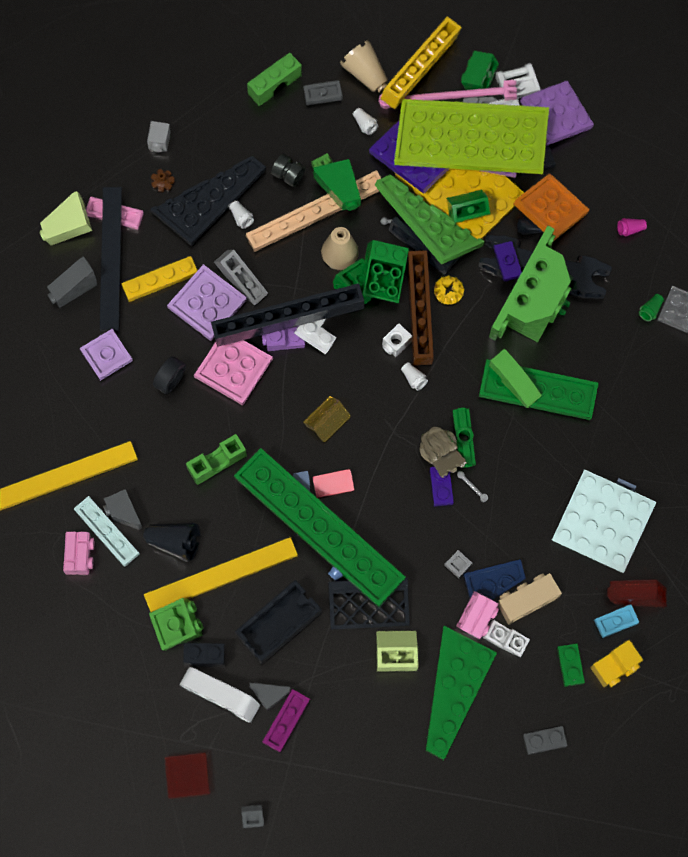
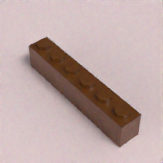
M408 251L407 265L413 365H432L433 340L427 251Z

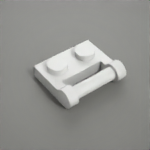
M526 64L525 67L503 73L502 71L496 72V79L500 87H504L503 81L505 79L524 74L528 75L514 79L516 80V86L513 87L517 88V99L540 91L531 64Z

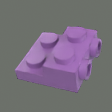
M298 326L262 335L263 345H267V351L304 348L305 342L294 334Z

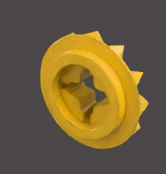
M450 275L441 277L435 284L434 294L441 303L455 304L463 297V284L457 277L454 278ZM453 285V286H452V287H453L452 290H453L454 292L450 291L449 293H447V295H445V294H446V288H445V287H449V286Z

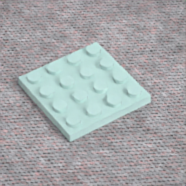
M584 469L552 541L624 573L656 502Z

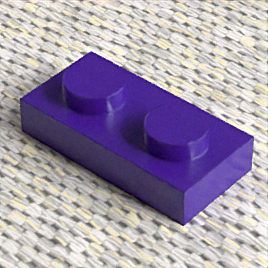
M430 467L434 506L453 505L450 472H448L447 476L441 478L435 467Z

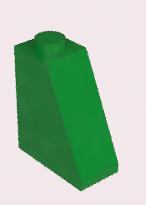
M349 159L313 167L314 179L342 210H355L361 205V197Z

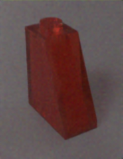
M658 580L610 581L607 594L610 601L616 605L666 607L667 588Z

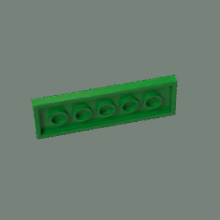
M487 359L479 397L524 406L501 382L502 378L489 366L490 360ZM520 366L542 395L530 408L587 420L592 419L598 382Z

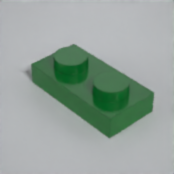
M578 644L558 646L557 651L564 687L584 684Z

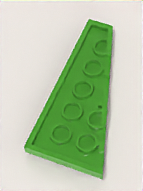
M392 175L376 181V188L441 265L483 246L485 241L481 238L477 240L470 235L471 231L466 228L464 230L460 228L451 217L433 204L429 206L423 201V197L412 194L408 191L409 189L406 185Z

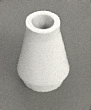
M361 108L356 109L353 116L362 132L367 135L375 132L378 127L376 119Z
M238 201L230 204L229 208L237 225L241 226V228L249 227L254 221L253 215Z
M406 363L401 368L411 388L420 390L427 384L426 375L410 363Z

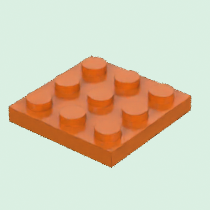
M550 173L514 202V205L543 232L547 226L554 228V240L589 212V209Z

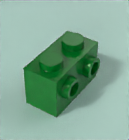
M474 51L468 61V67L461 78V83L466 90L489 88L499 65L494 54Z
M482 189L446 198L449 216L454 223L490 214L488 196Z

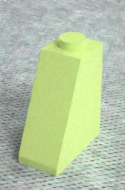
M77 191L71 194L40 223L42 230H40L41 237L50 245L92 231L83 198Z

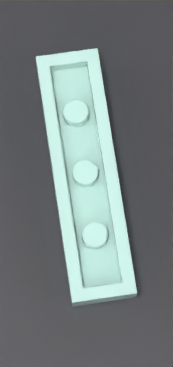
M89 496L74 508L75 512L124 567L140 555Z

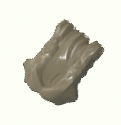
M435 426L422 434L420 454L426 461L435 466L441 478L447 476L448 472H456L458 466L461 468L465 466L466 460L457 451L456 438L451 431Z

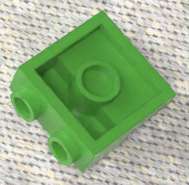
M181 598L149 613L162 650L166 651L176 645L187 643L202 636L201 630H203V625L199 619H196L194 612L197 609L192 600Z

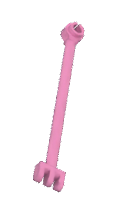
M516 80L503 81L504 87L407 95L404 99L433 101L504 94L505 101L516 100L517 88L513 87L516 86ZM381 94L379 97L380 106L384 109L391 108V106L380 99Z

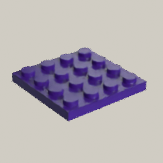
M398 121L369 149V152L424 194L450 168L395 165L394 159L399 129Z

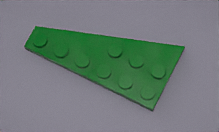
M443 626L426 745L427 752L442 760L445 759L497 652L446 626Z

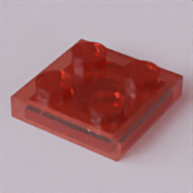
M206 753L165 757L168 799L209 795Z

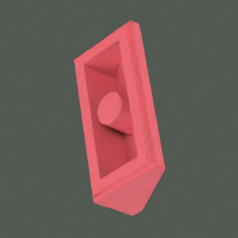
M350 469L312 477L316 498L354 491Z

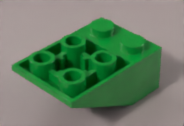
M376 240L369 242L364 260L362 295L399 303L409 248Z

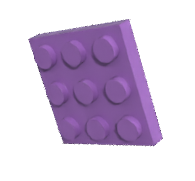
M568 81L524 96L520 100L523 106L549 107L546 145L589 130L594 125Z

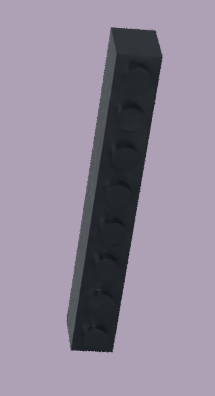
M358 283L212 321L211 325L217 347L364 309V298Z

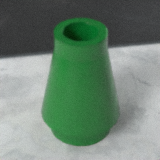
M655 294L642 305L639 311L641 318L646 321L655 319L664 302V298L659 294Z

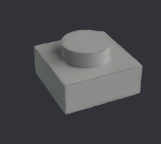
M458 550L444 566L457 578H460L472 565V562Z

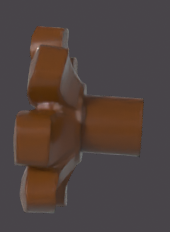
M160 169L157 171V174H152L151 176L153 180L152 187L154 189L158 187L159 192H163L164 188L167 191L171 190V184L175 182L174 177H171V172L168 170L163 173V170Z

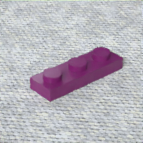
M292 689L265 736L263 743L281 752L310 699Z

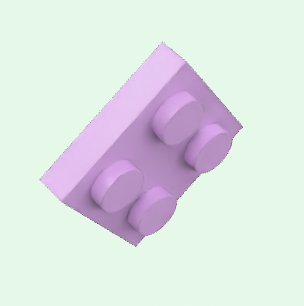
M113 329L80 348L100 381L133 361Z

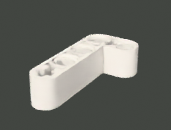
M192 667L188 668L179 684L183 688L233 712L236 716L249 723L252 722L260 707V704L251 696Z

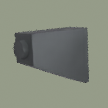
M84 256L47 286L49 290L48 298L52 304L56 303L59 308L98 285L94 271Z

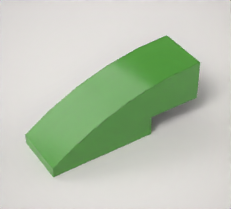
M505 349L490 360L489 366L502 378L501 382L527 409L542 396L528 375Z

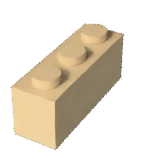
M544 573L533 579L535 582L529 585L526 582L516 588L518 591L512 594L507 592L499 597L498 607L508 625L561 596L562 593L550 573L546 576Z

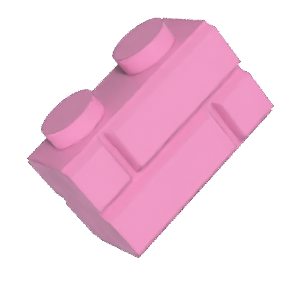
M66 532L63 570L65 574L88 575L89 569H93V557H90V550H94V538H91L89 532Z
M474 591L456 626L480 639L481 636L487 634L490 619H494L499 610L497 608L498 603Z

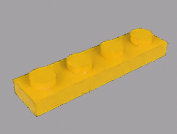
M189 256L121 284L128 301L131 302L194 276L197 269L192 257Z

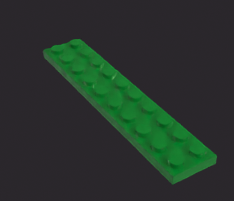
M261 448L234 475L237 481L378 607L405 580L406 577Z

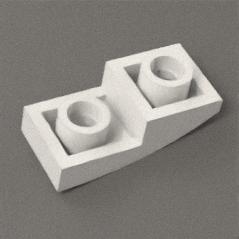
M495 620L491 621L487 634L483 636L484 639L518 657L522 656L530 640Z

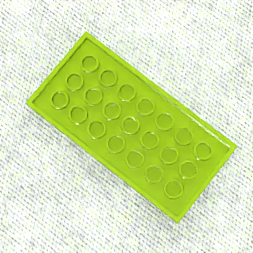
M402 99L394 164L543 174L549 107Z

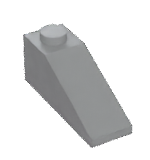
M227 250L214 261L225 277L253 305H256L268 294L234 250Z

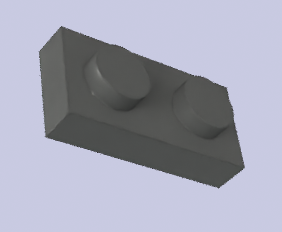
M339 81L304 86L306 105L342 100Z
M563 726L523 734L527 755L567 747Z

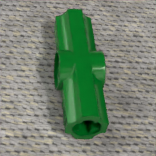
M458 408L452 411L457 451L466 460L463 468L476 465L473 431L469 409ZM462 434L467 435L469 440L462 441L459 436Z

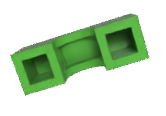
M288 53L247 83L248 94L259 106L273 97V92L278 85L285 82L288 86L301 76V64L291 53Z
M236 434L219 443L220 446L214 452L205 456L202 453L186 463L187 470L197 485L247 456L246 449Z

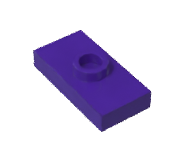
M512 241L494 245L493 248L504 282L519 278L522 271Z

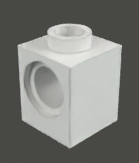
M398 324L383 338V349L388 354H393L397 357L412 342V335ZM398 339L401 343L393 344L391 340Z

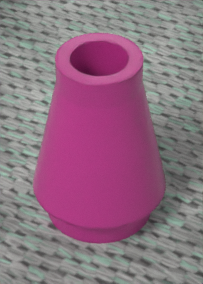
M623 218L617 224L619 234L625 237L646 230L647 227L645 219Z

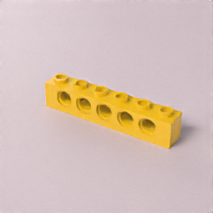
M446 17L384 88L380 99L393 109H396L402 102V99L411 92L456 40L461 27Z

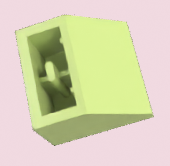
M376 631L377 671H417L418 646L416 631Z

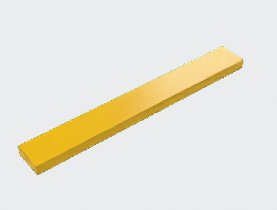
M131 441L1 488L0 511L137 461L138 459Z
M290 537L148 592L144 596L150 612H153L181 598H193L298 557V554Z

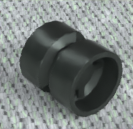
M281 154L274 163L271 174L279 179L284 178V182L295 187L303 177L306 167L298 162L293 163L292 158Z

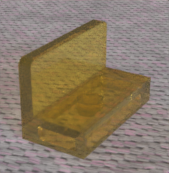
M329 396L304 421V424L309 429L315 431L323 442H326L350 418V414L339 400Z

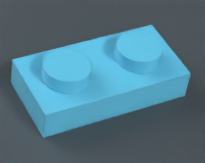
M632 605L594 620L602 638L639 623Z

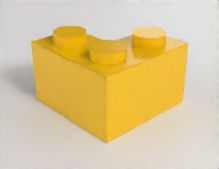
M628 640L590 668L603 687L607 685L613 687L621 681L619 677L626 674L628 677L640 668L639 664L643 659L631 641Z

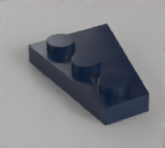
M521 559L463 574L469 599H471L475 591L493 600L525 579Z

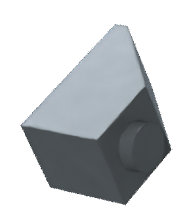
M126 489L104 498L106 505L103 508L107 517L111 515L113 521L138 530L142 529Z

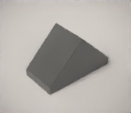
M250 683V690L267 711L271 710L290 694V687Z

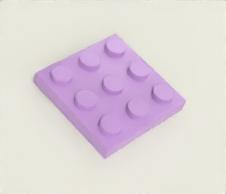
M203 264L167 307L212 341L214 333L211 322L234 316L247 301V297Z

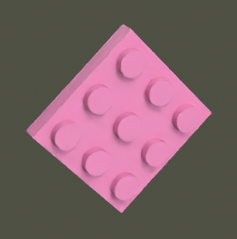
M244 340L217 347L215 342L194 374V378L237 403L244 405L273 360V357Z

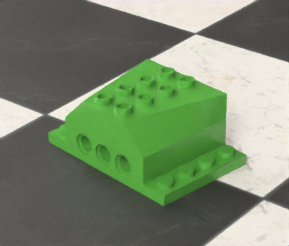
M547 226L491 328L489 338L496 341L498 337L502 338L508 326L538 343L548 323H553L571 290L569 284L573 277L568 272L563 255L551 249L555 235H553L554 228Z

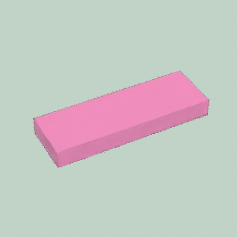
M90 197L86 207L89 217L102 220L103 200ZM122 205V226L138 230L144 212Z

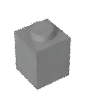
M151 121L147 140L149 149L155 152H167L171 134L170 124Z

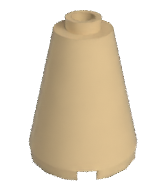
M367 40L364 42L365 46L358 45L344 57L346 61H341L340 64L373 92H381L387 86L388 80L371 43Z
M344 227L335 228L322 246L324 262L332 269L344 270L357 261L359 250L350 232Z

